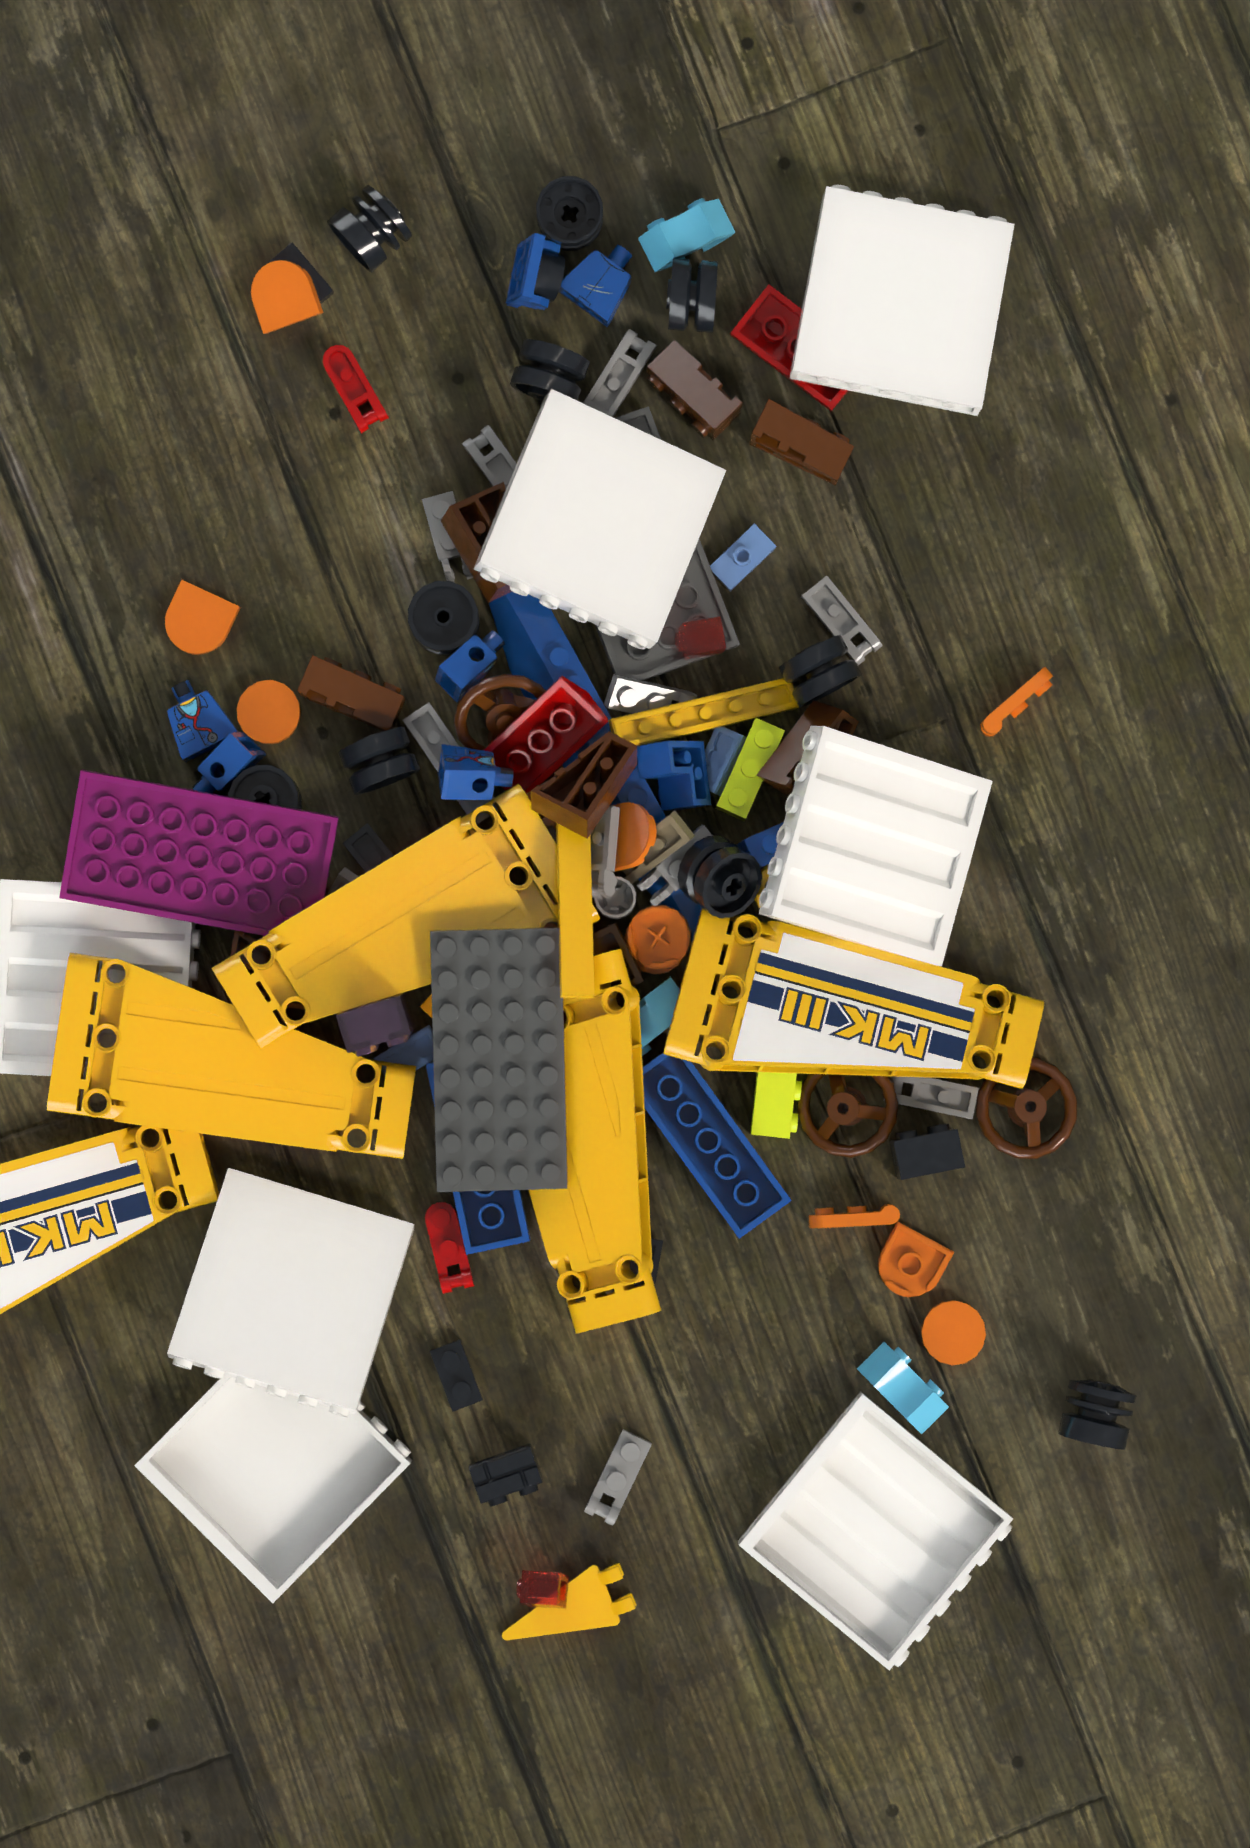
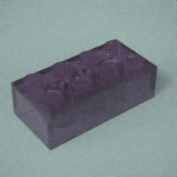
M405 993L346 1010L336 1015L347 1053L355 1051L357 1057L375 1052L380 1047V1043L386 1041L388 1047L407 1042L411 1038V1033L416 1030Z

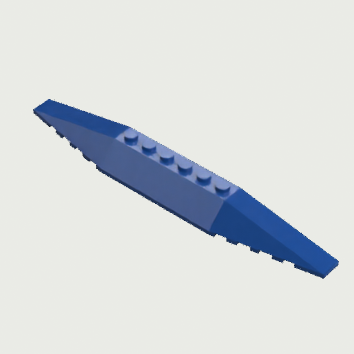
M513 591L489 602L498 634L505 642L503 650L512 675L525 676L541 684L545 690L553 685L561 676H564L586 690L609 720L612 719L550 608L540 604V599L529 594L522 596ZM520 688L524 697L537 700L532 693ZM609 722L562 764L563 767L566 768L578 758V754L607 732H611ZM636 766L610 806L624 802L640 804L648 811L649 815L654 817L657 824L666 816L646 780L640 779L639 770ZM647 872L645 875H643V876H642L641 878H639L638 880H639V881L642 880V878H644L649 872ZM660 876L646 890L653 895L667 883ZM679 888L676 892L673 891L659 905L670 906L678 910L687 919L691 929L692 943L702 907L687 898Z

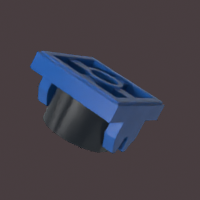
M538 233L532 234L517 245L506 298L507 306L514 308L525 306L532 309L545 310V308H548L549 302H553L556 299L565 269V258L563 255H559L561 245L545 240V235Z

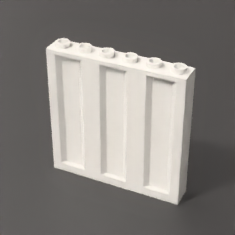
M810 726L809 731L806 732L803 738L802 747L804 751L801 762L797 764L794 771L795 783L793 791L785 803V820L777 832L776 841L778 845L775 856L772 857L768 865L769 877L767 885L759 897V914L846 941L942 967L992 781L829 727Z
M0 879V1073L51 1076L67 962L70 953L120 959L192 988V981H197L199 970L198 962L193 961L194 949H199L201 937L200 929H195L196 923L60 899L62 882ZM100 961L97 982H100L103 961ZM121 965L112 966L108 972V977L113 983L121 982L126 975L125 969ZM97 992L95 993V1000H94V1007H93V1014H92V1015H95L97 995H98ZM92 1024L90 1028L88 1047H90L93 1030ZM111 1029L103 1030L99 1035L100 1044L106 1048L114 1045L116 1041L115 1032ZM86 1057V1062H85V1069H84V1076H83V1078H86V1071H87V1065H88V1058H89V1057Z
M860 1391L740 1537L738 1545L890 1671L894 1665L899 1667L906 1660L910 1653L907 1649L914 1640L917 1642L921 1641L928 1633L930 1626L927 1624L935 1614L940 1617L951 1603L948 1598L956 1589L960 1592L971 1579L969 1573L975 1565L982 1566L992 1553L989 1548L997 1539L1002 1541L1009 1534L1013 1527L1010 1525L1013 1518Z

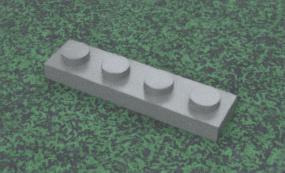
M428 702L403 719V722L438 772L442 744L459 745ZM490 800L457 801L465 813L468 814ZM495 803L492 804V805L494 806V808L496 809V811L498 812V809H497ZM479 813L476 816L475 822L479 825L491 816L487 813Z

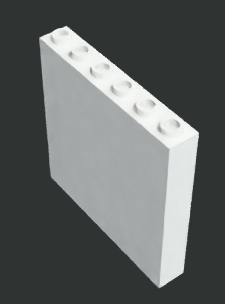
M844 185L826 186L822 197L789 379L977 416L983 406L1015 224L1008 223L1006 219L998 216L978 217L974 212L968 210H958L957 212L944 210V207L938 204H926V206L913 204L912 200L903 197H897L894 200L883 198L880 193L874 191L859 193L851 191L849 187Z
M551 389L544 397L473 569L481 572L480 576L485 580L494 583L500 581L509 585L510 590L522 596L529 594L540 599L539 603L547 608H560L569 612V617L578 622H591L599 626L598 630L610 636H616L617 634L628 639V644L635 648L650 649L659 640L726 470Z
M228 1168L167 1352L168 1357L174 1359L172 1364L189 1370H191L192 1365L205 1368L204 1374L222 1379L225 1374L236 1378L235 1383L252 1389H254L255 1384L267 1387L266 1393L280 1398H285L286 1393L299 1397L297 1402L306 1406L316 1408L317 1403L330 1406L329 1412L339 1416L348 1417L349 1413L356 1414L414 1231V1224Z
M224 1374L223 1378L219 1379L134 1466L274 1603L407 1468L412 1461L408 1456L411 1451L399 1439L393 1442L385 1434L388 1428L376 1416L370 1419L362 1411L365 1405L361 1401L356 1414L349 1413L348 1417H343L329 1412L330 1406L317 1403L316 1408L306 1406L297 1402L299 1398L297 1396L286 1393L285 1398H280L266 1393L267 1387L255 1384L254 1389L236 1384V1378Z

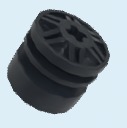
M562 176L550 181L541 191L536 203L538 227L541 234L545 235V240L561 245L560 250L578 251L590 246L599 236L603 226V202L598 190L589 181L577 176ZM569 210L570 213L576 211V222L572 223L570 220L564 222V211Z
M367 185L362 189V193L369 204L360 197L354 196L352 201L359 213L354 215L342 207L327 220V223L345 248L365 269L372 273L387 260L381 244L385 242L389 247L397 251L400 248V244L393 234L395 233L405 242L412 237V234L406 226L403 216L392 202L384 195L378 193L373 187Z
M1069 1380L1068 1388L1082 1392L1081 1398L1066 1396L1065 1401L1079 1407L1078 1413H1062L1058 1434L1085 1443L1125 1450L1129 1428L1117 1423L1116 1419L1117 1416H1132L1133 1411L1119 1405L1120 1401L1135 1403L1137 1395L1127 1392L1118 1385L1098 1380Z

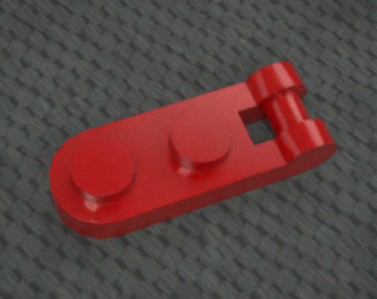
M343 345L329 347L323 355L325 371L360 433L369 429L368 426L379 420L381 423L389 417L350 349ZM369 401L372 410L362 415L358 407Z
M446 1202L432 1204L427 1209L425 1222L442 1293L453 1292L452 1288L464 1286L465 1289L474 1287L473 1276L468 1256L465 1252L455 1208ZM459 1264L461 1273L449 1276L447 1266Z

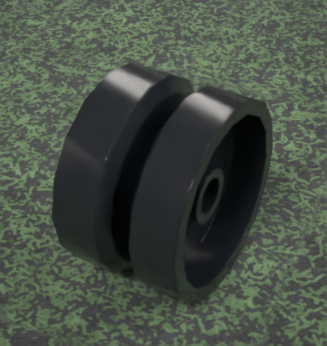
M673 258L672 279H668L666 309H669L668 330L684 331L688 326L689 311H695L694 328L696 331L713 333L718 261L702 260L698 265L697 280H691L692 264L690 260Z
M533 339L524 340L519 359L525 365L515 367L510 385L521 393L541 401L544 400V397L551 389L578 401L581 389L573 381L585 379L590 362L578 353L558 345Z
M434 581L423 586L413 596L408 608V624L416 642L426 651L438 656H451L473 635H477L480 628V614L473 596L463 586L451 581ZM443 612H447L448 617H450L445 623L438 621L441 619L440 614Z
M841 635L811 645L779 666V670L786 683H794L807 678L806 681L795 687L792 693L799 708L811 704L813 700L818 701L862 675L854 660H845L836 665L833 664L845 656L848 650Z
M404 727L369 735L338 752L344 768L356 769L365 766L354 772L349 778L354 795L386 787L421 770L415 754L403 753L394 756L405 750L410 744Z
M255 765L243 770L233 780L228 793L229 797L261 802L263 797H270L269 802L272 805L302 810V795L296 782L283 770L271 765Z
M717 835L707 836L697 841L685 853L679 865L677 878L679 887L687 898L699 904L713 916L730 918L743 912L754 901L760 890L762 873L759 863L752 855L740 849L729 839Z

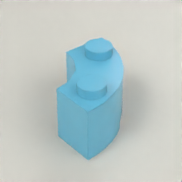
M704 198L698 199L687 206L688 210L666 221L664 218H660L647 225L648 231L641 235L638 240L654 272L672 267L673 258L685 259L684 256L701 248L705 252L736 233L719 199L705 201Z
M671 977L639 1002L642 1056L652 1049L648 1043L667 1028H670L680 990Z
M883 1342L857 1370L923 1434L949 1408L940 1398L944 1392L931 1379L925 1383L907 1365L911 1359L899 1347L893 1351Z

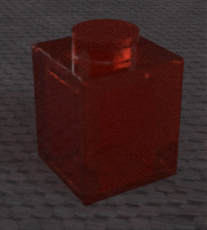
M721 616L684 622L678 628L679 632L675 633L676 647L678 652L683 651L684 660L721 654L726 649Z
M522 1570V1578L517 1582V1597L520 1598V1604L528 1607L566 1609L569 1576L561 1572Z

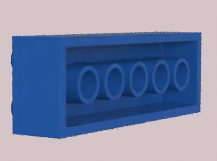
M662 1053L643 1067L644 1105L646 1111L739 1239L792 1201L692 1062Z
M432 1062L426 1064L434 1102V1064ZM520 1190L453 1192L466 1255L531 1240Z

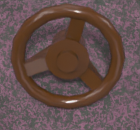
M502 674L485 678L471 687L457 705L454 717L457 739L465 748L483 750L486 747L478 744L472 738L467 727L466 720L473 703L486 711L485 721L489 730V745L536 701L535 699L514 695L510 690L501 687L522 688L532 693L538 699L546 691L543 686L522 675Z
M1032 1058L1029 1070L1048 1076L1050 1080L1037 1091L1021 1089L1014 1094L995 1090L994 1087L998 1082L984 1079L977 1095L976 1118L984 1137L998 1151L1014 1158L1037 1159L1055 1152L1070 1137L1077 1120V1097L1070 1080L1055 1065L1039 1058ZM1060 1089L1064 1099L1063 1121L1059 1130L1048 1141L1041 1143L1040 1122L1047 1110L1046 1101ZM989 1102L1006 1107L1010 1119L1016 1125L1024 1127L1027 1146H1018L1005 1140L994 1129L989 1117Z
M808 1074L802 1084L800 1101L797 1103V1113L802 1130L815 1146L834 1156L853 1158L871 1153L888 1139L897 1121L899 1104L894 1085L888 1076H871L882 1089L886 1106L882 1107L867 1104L864 1095L859 1090L847 1087L844 1075L828 1074L832 1096L827 1104L829 1116L818 1130L813 1124L809 1110L811 1093L818 1081L827 1074ZM863 1118L883 1120L878 1131L864 1142L847 1145L835 1143L829 1139L840 1125H855Z

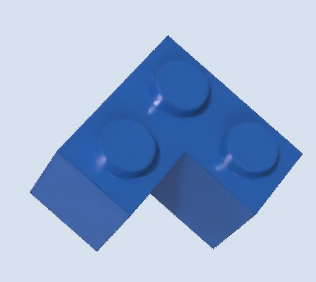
M663 741L637 746L640 779H658V798L661 802L662 811L685 810L711 805L704 741Z

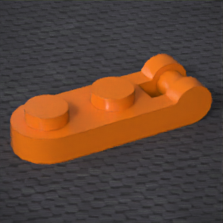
M1046 667L1042 668L981 722L980 731L987 737L996 735L1002 729L1003 719L1009 714L1015 718L1029 706L1025 700L1034 693L1039 698L1053 685L1049 681L1053 677L1051 672Z
M891 1204L883 1205L879 1211H866V1206H848L847 1213H834V1207L815 1208V1214L809 1215V1228L891 1225L899 1220L900 1212L897 1207Z

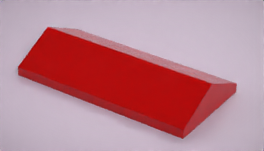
M768 284L730 332V335L789 379L802 309ZM789 379L831 412L849 392V390Z
M561 676L483 751L494 753L496 767L513 768L512 787L519 784L525 793H528L536 786L541 785L608 723L609 719L586 690ZM502 787V788H503L505 791H507L508 789H510V788H512V787Z

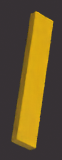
M784 678L612 718L608 722L612 733L637 746H642L799 708L792 695L794 691L793 683H786Z
M556 823L560 998H593L591 838L589 836L587 839Z

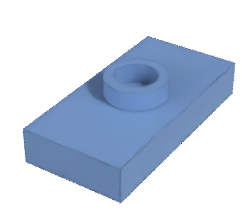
M754 523L710 565L712 573L731 592L777 546Z
M725 727L714 729L705 749L709 790L721 796L747 738Z
M426 1026L374 1059L414 1065L416 1070L433 1061V1030L431 1026ZM382 1065L381 1071L385 1076L387 1066Z

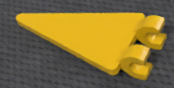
M620 1563L600 1571L597 1565H591L504 1630L502 1638L504 1640H514L618 1625L620 1622L619 1615L634 1610L635 1606H637L632 1593L613 1601L606 1586L623 1579L624 1573Z

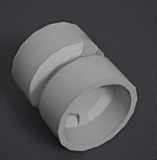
M615 876L617 882L613 896L603 897L601 894H598L594 900L597 910L602 916L608 919L619 920L627 917L634 909L636 892L628 880Z

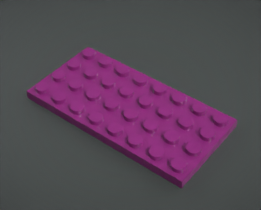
M81 770L59 898L265 936L276 926L325 898L339 817Z

